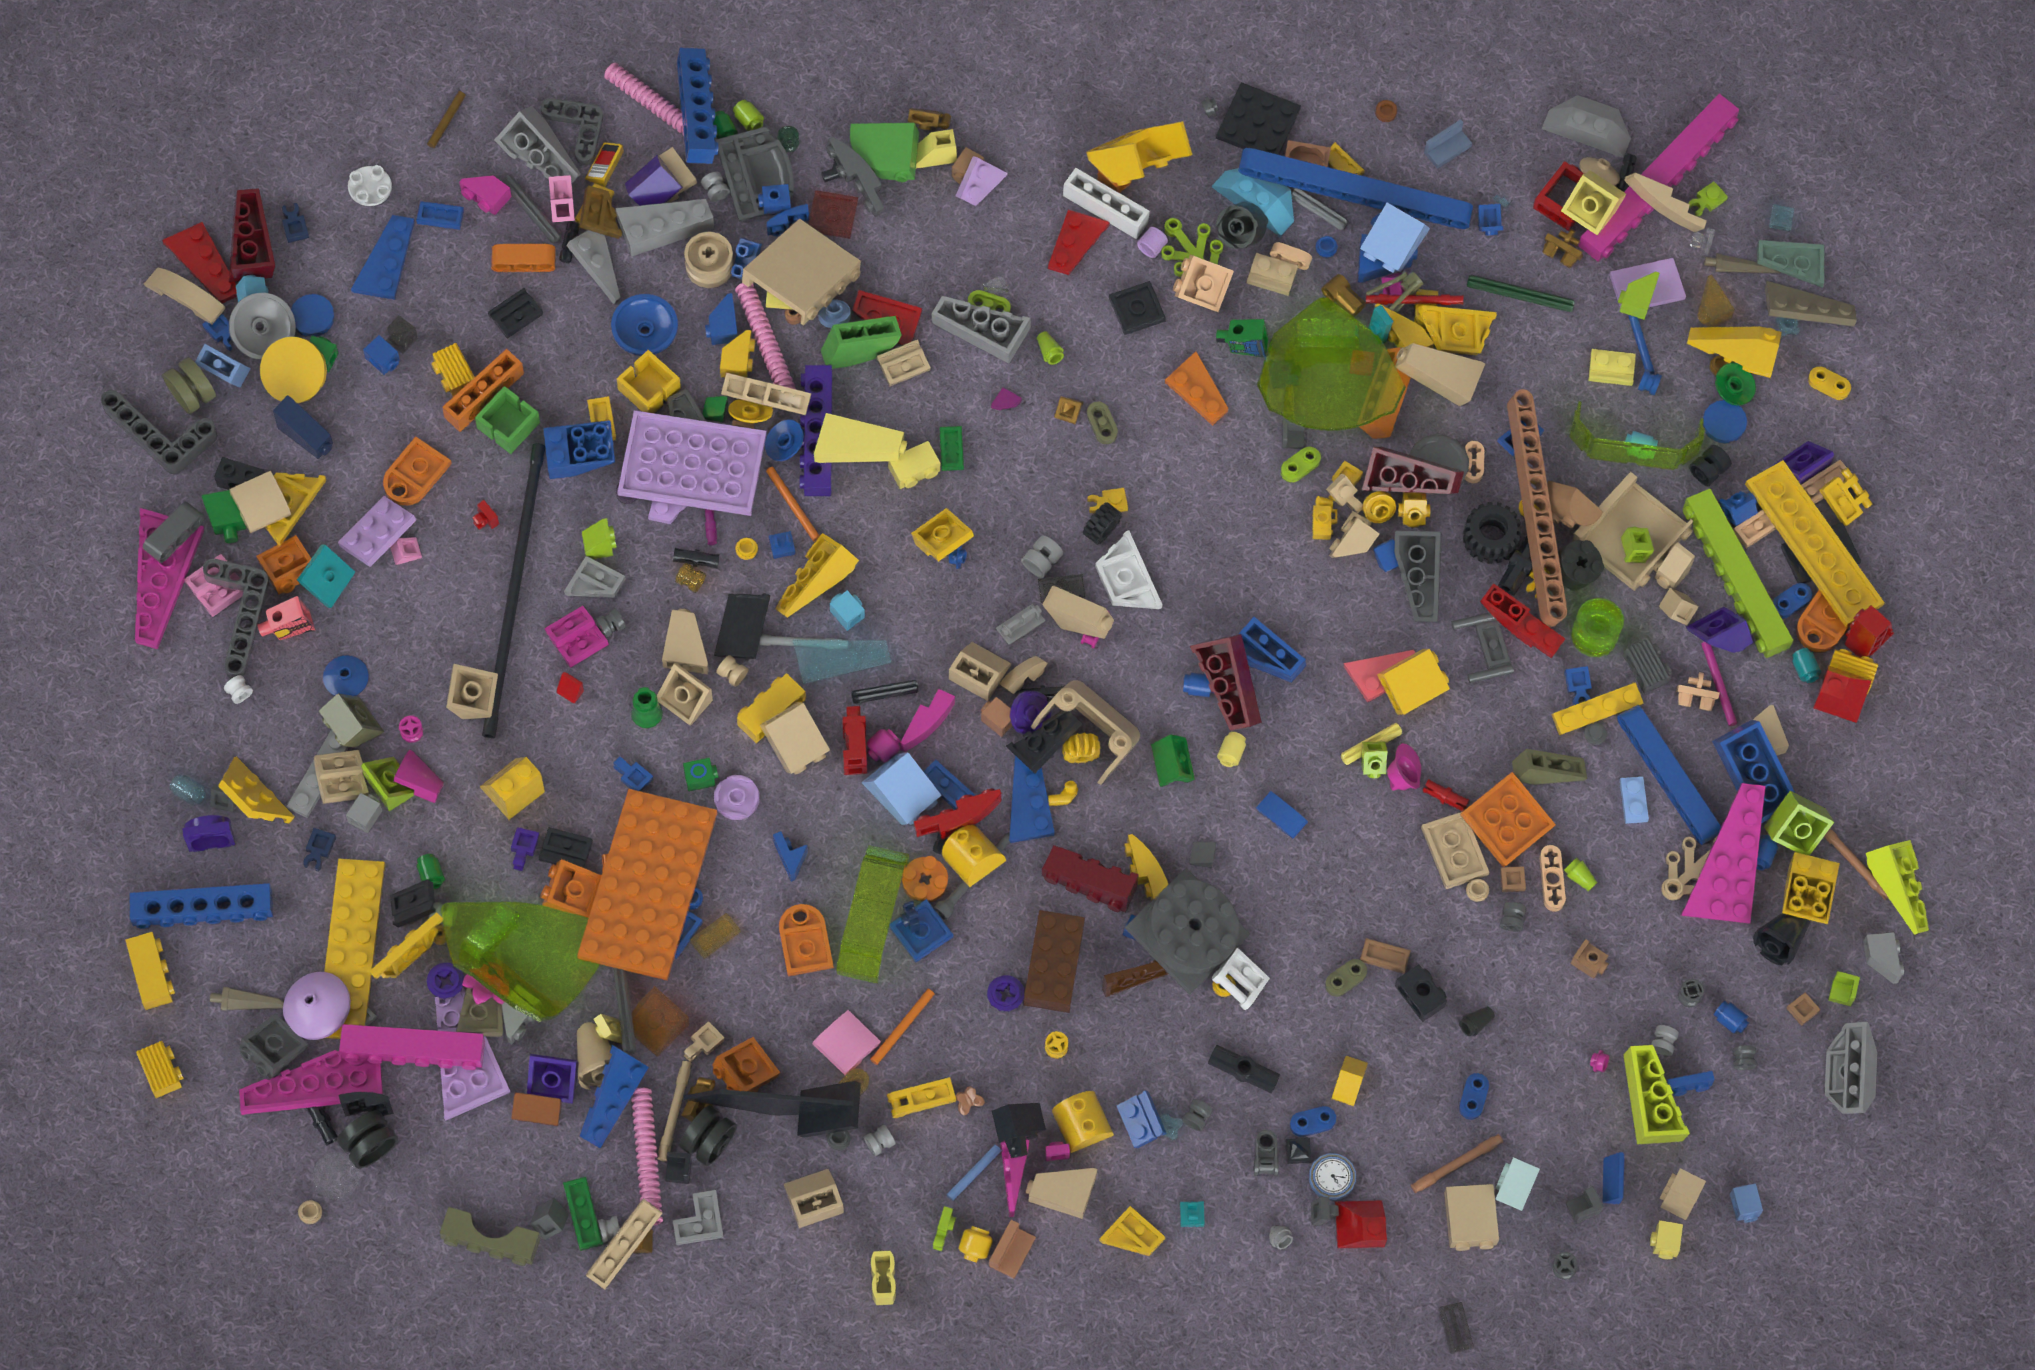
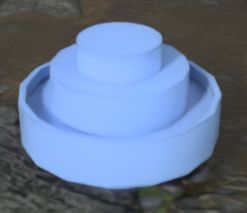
M832 300L828 307H823L818 312L819 321L822 325L832 328L835 324L848 323L851 319L850 307L844 301Z

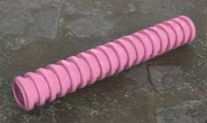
M615 62L609 65L604 75L606 80H609L612 84L615 83L616 87H620L621 91H625L627 95H630L638 103L641 102L642 106H646V109L651 110L658 118L662 117V120L664 122L667 121L668 125H672L673 129H677L679 133L683 132L681 109L676 108L670 101H665L664 97H660L659 93H655V90L650 89L644 82H639L638 78H634L633 74H629V71L624 70L618 63Z
M743 283L739 284L735 288V292L738 294L737 297L740 300L743 311H745L747 321L750 323L749 326L757 341L759 351L762 352L761 356L764 358V363L767 364L766 368L769 370L768 373L773 384L797 390L794 382H792L793 379L790 376V371L787 370L788 366L785 364L783 354L780 352L781 349L778 346L775 335H773L771 325L768 323L769 320L761 305L759 295L756 294L757 291L754 288V283L750 287Z
M644 1087L636 1088L631 1102L634 1104L632 1105V1110L635 1111L632 1115L635 1118L633 1123L636 1125L634 1126V1131L636 1132L634 1137L637 1139L635 1145L638 1146L635 1150L638 1153L636 1159L639 1160L637 1162L639 1167L637 1172L640 1174L638 1180L641 1181L639 1183V1188H641L639 1194L642 1196L640 1201L644 1198L660 1210L662 1204L659 1202L661 1200L659 1195L661 1190L658 1188L660 1182L657 1181L659 1179L657 1174L659 1168L656 1167L658 1165L656 1160L658 1156L655 1153L657 1147L654 1145L656 1144V1139L653 1138L656 1134L653 1131L655 1125L652 1124L654 1123V1118L652 1117L654 1112L651 1110L653 1104L650 1103L652 1102V1097L650 1096L652 1090ZM660 1216L654 1225L663 1222V1218Z

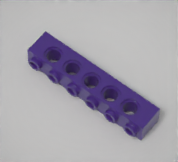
M805 365V373H801V387H805V392L811 393L806 415L800 414V425L805 427L804 439L800 447L804 448V455H800V468H804V475H800V489H804V496H831L832 463L814 462V453L811 450L816 448L820 432L813 433L811 430L815 428L821 430L826 413L832 414V365ZM814 388L821 389V391L817 393L812 392L811 390ZM814 408L821 409L818 413H814L811 410ZM814 469H818L821 471L819 474L811 473V471Z

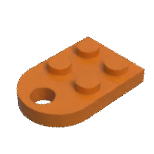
M415 436L386 471L383 478L385 493L391 501L398 505L408 506L416 504L426 496L452 462ZM402 487L405 489V493L401 496H396L393 494L394 489Z
M1818 590L1799 618L1796 634L1798 640L1805 648L1814 652H1826L1838 644L1849 626L1845 627L1821 591ZM1809 634H1816L1819 637V642L1812 643L1808 640L1807 636Z
M798 904L788 908L779 921V933L787 975L794 976L834 968L825 920L821 912L807 904ZM797 912H804L807 915V918L802 922L796 921L793 917Z

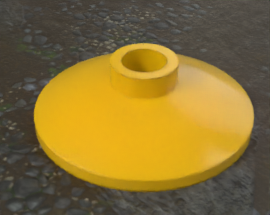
M738 399L729 405L728 412L736 420L754 424L771 418L773 408Z

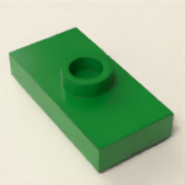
M962 426L939 427L941 471L964 470Z

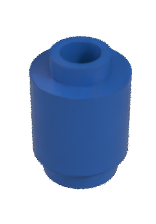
M1192 672L1190 675L1185 674L1183 692L1188 693V695L1210 697V693H1214L1209 688L1208 684L1210 683L1206 674Z
M1769 835L1760 836L1757 870L1769 869L1778 850V843L1773 841Z
M1723 1001L1713 1014L1717 1017V1021L1733 1034L1737 1031L1742 1033L1749 1024L1747 1021L1749 1016L1731 1002Z

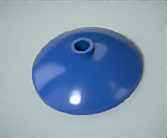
M639 294L627 298L616 308L611 320V329L617 344L628 353L642 356L649 350L655 355L665 350L674 341L678 330V320L673 307L666 300L651 294ZM648 329L649 332L647 334L642 333V330Z

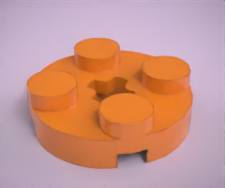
M919 857L912 860L904 868L902 885L904 891L911 899L922 902L927 899L929 903L934 902L942 897L946 891L948 873L944 865L936 860L935 857ZM921 876H930V884L920 883Z

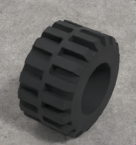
M1487 502V506H1484L1482 503L1478 505V509L1474 508L1467 517L1463 531V543H1466L1465 548L1467 551L1471 550L1470 555L1473 558L1477 555L1480 562H1483V559H1485L1487 564H1492L1493 560H1496V563H1501L1503 558L1505 560L1509 559L1510 555H1513L1516 551L1522 527H1520V519H1516V512H1510V507L1507 505L1504 508L1501 507L1502 503L1497 502V505ZM1487 525H1493L1500 528L1505 536L1499 540H1490L1482 535L1480 529Z

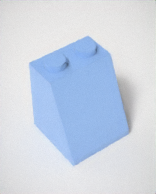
M1386 203L1360 249L1365 251L1363 256L1373 262L1376 259L1384 262L1382 267L1394 273L1395 269L1401 272L1430 228Z
M908 752L896 754L861 782L901 825L914 824V821L921 817L919 815L925 809L928 811L937 805V799L941 796Z

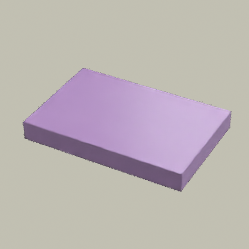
M1674 258L1611 271L1609 276L1617 300L1621 290L1626 291L1628 283L1653 272H1659L1660 274L1649 307L1685 300L1686 294Z

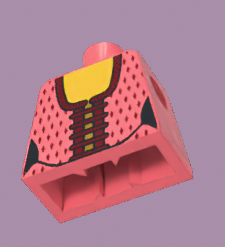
M298 596L267 609L266 615L268 620L257 624L262 637L274 633L279 640L315 630L310 610Z

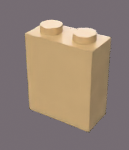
M797 702L760 725L787 773H794L795 775L801 773L807 768L806 765L808 763L821 761L826 757L825 753L830 751L804 703Z
M1494 1185L1446 1187L1444 1197L1450 1248H1456L1457 1251H1465L1473 1246H1479L1480 1249H1491L1494 1245H1497L1499 1232Z

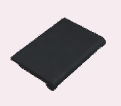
M769 594L728 595L714 656L727 657L731 655L733 658L756 659L771 597Z

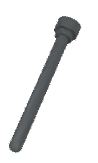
M1005 834L995 845L1000 852L1010 843V834ZM964 881L947 900L939 901L933 907L943 920H947L953 914L954 905L970 888Z

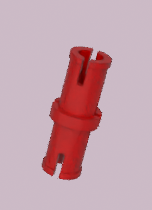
M1430 779L1426 782V788H1423V792L1437 798L1441 804H1448L1461 812L1468 807L1466 805L1469 804L1470 799H1466L1453 792L1452 788H1445Z

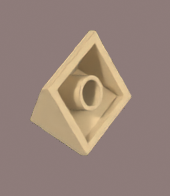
M677 663L673 664L657 694L660 704L689 725H692L713 701L712 689Z
M453 664L446 708L461 719L490 718L492 716L498 674Z

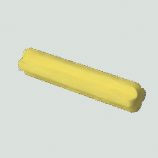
M1394 723L1362 742L1385 741V743H1388L1400 736L1402 729L1397 723ZM1362 742L1341 753V759L1346 765L1362 757Z

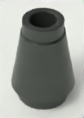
M1486 1006L1464 1015L1459 1025L1465 1035L1469 1037L1472 1035L1476 1036L1495 1018L1493 1010Z

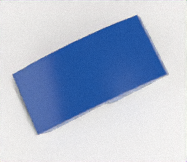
M808 204L785 210L767 221V235L778 237L789 228V224H794L799 219L804 222L809 221Z
M1272 791L1256 807L1259 813L1272 821L1277 828L1292 839L1308 823L1302 815Z

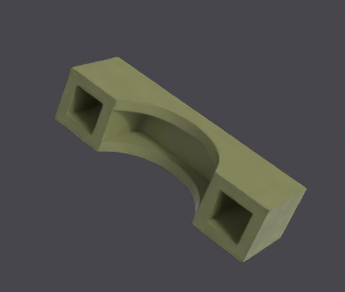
M451 1207L447 1209L440 1230L441 1239L447 1245L457 1247L458 1244L467 1246V1250L474 1253L485 1251L489 1253V1256L499 1260L506 1257L512 1259L514 1264L525 1266L526 1263L533 1264L541 1239L539 1232L516 1226L509 1234L500 1238L483 1236L475 1229L471 1213Z

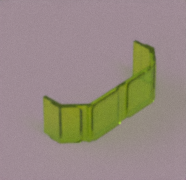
M1578 401L1574 411L1569 437L1581 451L1584 450L1587 453L1586 456L1590 459L1624 464L1631 462L1636 463L1638 466L1674 470L1678 469L1681 463L1684 465L1697 456L1704 440V418H1700L1694 440L1681 449L1595 438L1580 420L1581 401Z
M868 845L861 864L841 942L836 969L837 975L878 984L883 950L905 866L909 864V854Z

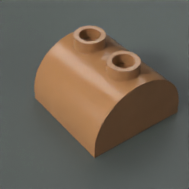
M1553 481L1547 482L1553 523L1559 524L1561 521L1570 528H1573L1575 524L1589 526L1594 524L1603 514V511L1579 489Z

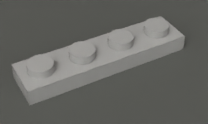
M331 729L317 755L346 752L349 747L340 745L336 741L335 733ZM314 760L287 805L289 810L306 818L310 816L321 797Z

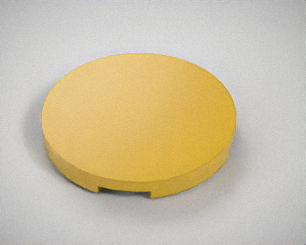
M300 337L279 339L267 348L260 364L262 383L267 392L279 401H282L289 395L297 404L306 402L319 392L326 380L327 367L325 358L319 349L307 339Z

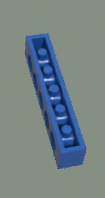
M679 48L677 57L686 163L712 164L714 155H718L719 145L714 139L717 135V126L713 125L715 108H711V104H713V91L709 90L712 83L711 74H708L710 58H706L705 49Z
M270 883L130 893V920L132 925L139 929L150 928V925L172 927L175 923L192 926L196 925L197 922L204 921L208 924H218L221 920L242 922L248 918L264 921L267 917H273V897ZM246 901L254 902L251 907H243ZM224 902L231 903L226 909L219 908ZM207 904L204 910H196L198 905ZM178 905L184 906L182 911L173 912L174 907ZM153 907H160L158 913H149Z

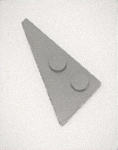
M588 230L570 240L567 247L612 303H617L620 299V294L605 235Z

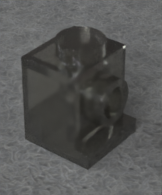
M399 315L387 327L389 337L386 341L402 354L418 339L416 328Z

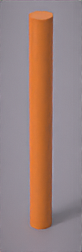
M774 467L768 468L766 473L812 541L815 542L820 535Z
M927 989L872 1056L870 1060L874 1064L878 1065L932 999L935 995L932 990Z

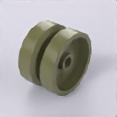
M187 357L178 363L179 372L171 368L162 374V378L176 401L190 415L200 408L199 400L207 404L216 397V393L198 365L190 357Z

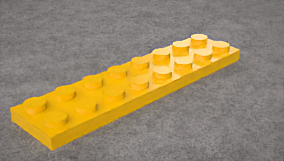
M1784 460L1746 481L1745 485L1748 490L1755 496L1760 507L1845 627L1852 624L1855 620L1853 619L1854 616L1862 608L1866 610L1872 605L1877 610L1884 605L1885 602Z
M338 859L324 972L337 976L348 988L351 1005L347 1019L343 1023L346 1025L365 1026L367 1020L372 979L369 971L373 968L385 871V862ZM342 1026L326 1038L341 1039Z

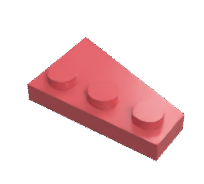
M1410 650L1344 663V668L1368 703L1386 693L1377 674L1416 652Z

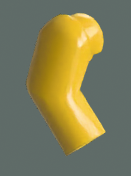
M1067 781L1065 788L1060 794L1048 795L1049 806L1070 804L1078 793L1076 782Z

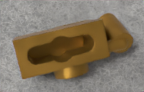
M910 108L907 122L919 124L918 128L931 130V127L947 129L951 121V115L948 113L942 114V112Z
M699 1077L696 1085L690 1088L688 1095L712 1091L716 1083L714 1080ZM688 1101L681 1116L692 1122L710 1104Z

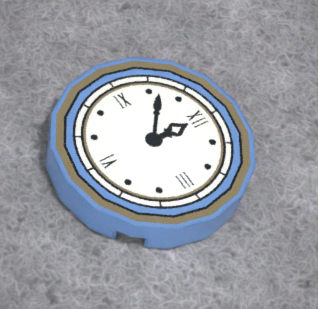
M1328 1153L1320 1156L1313 1162L1309 1173V1183L1312 1190L1319 1197H1329L1331 1201H1337L1345 1198L1352 1192L1356 1183V1171L1353 1164L1346 1157Z

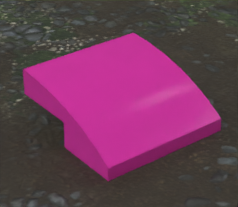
M584 606L579 607L544 628L570 668L609 645L608 640L596 626L594 619Z

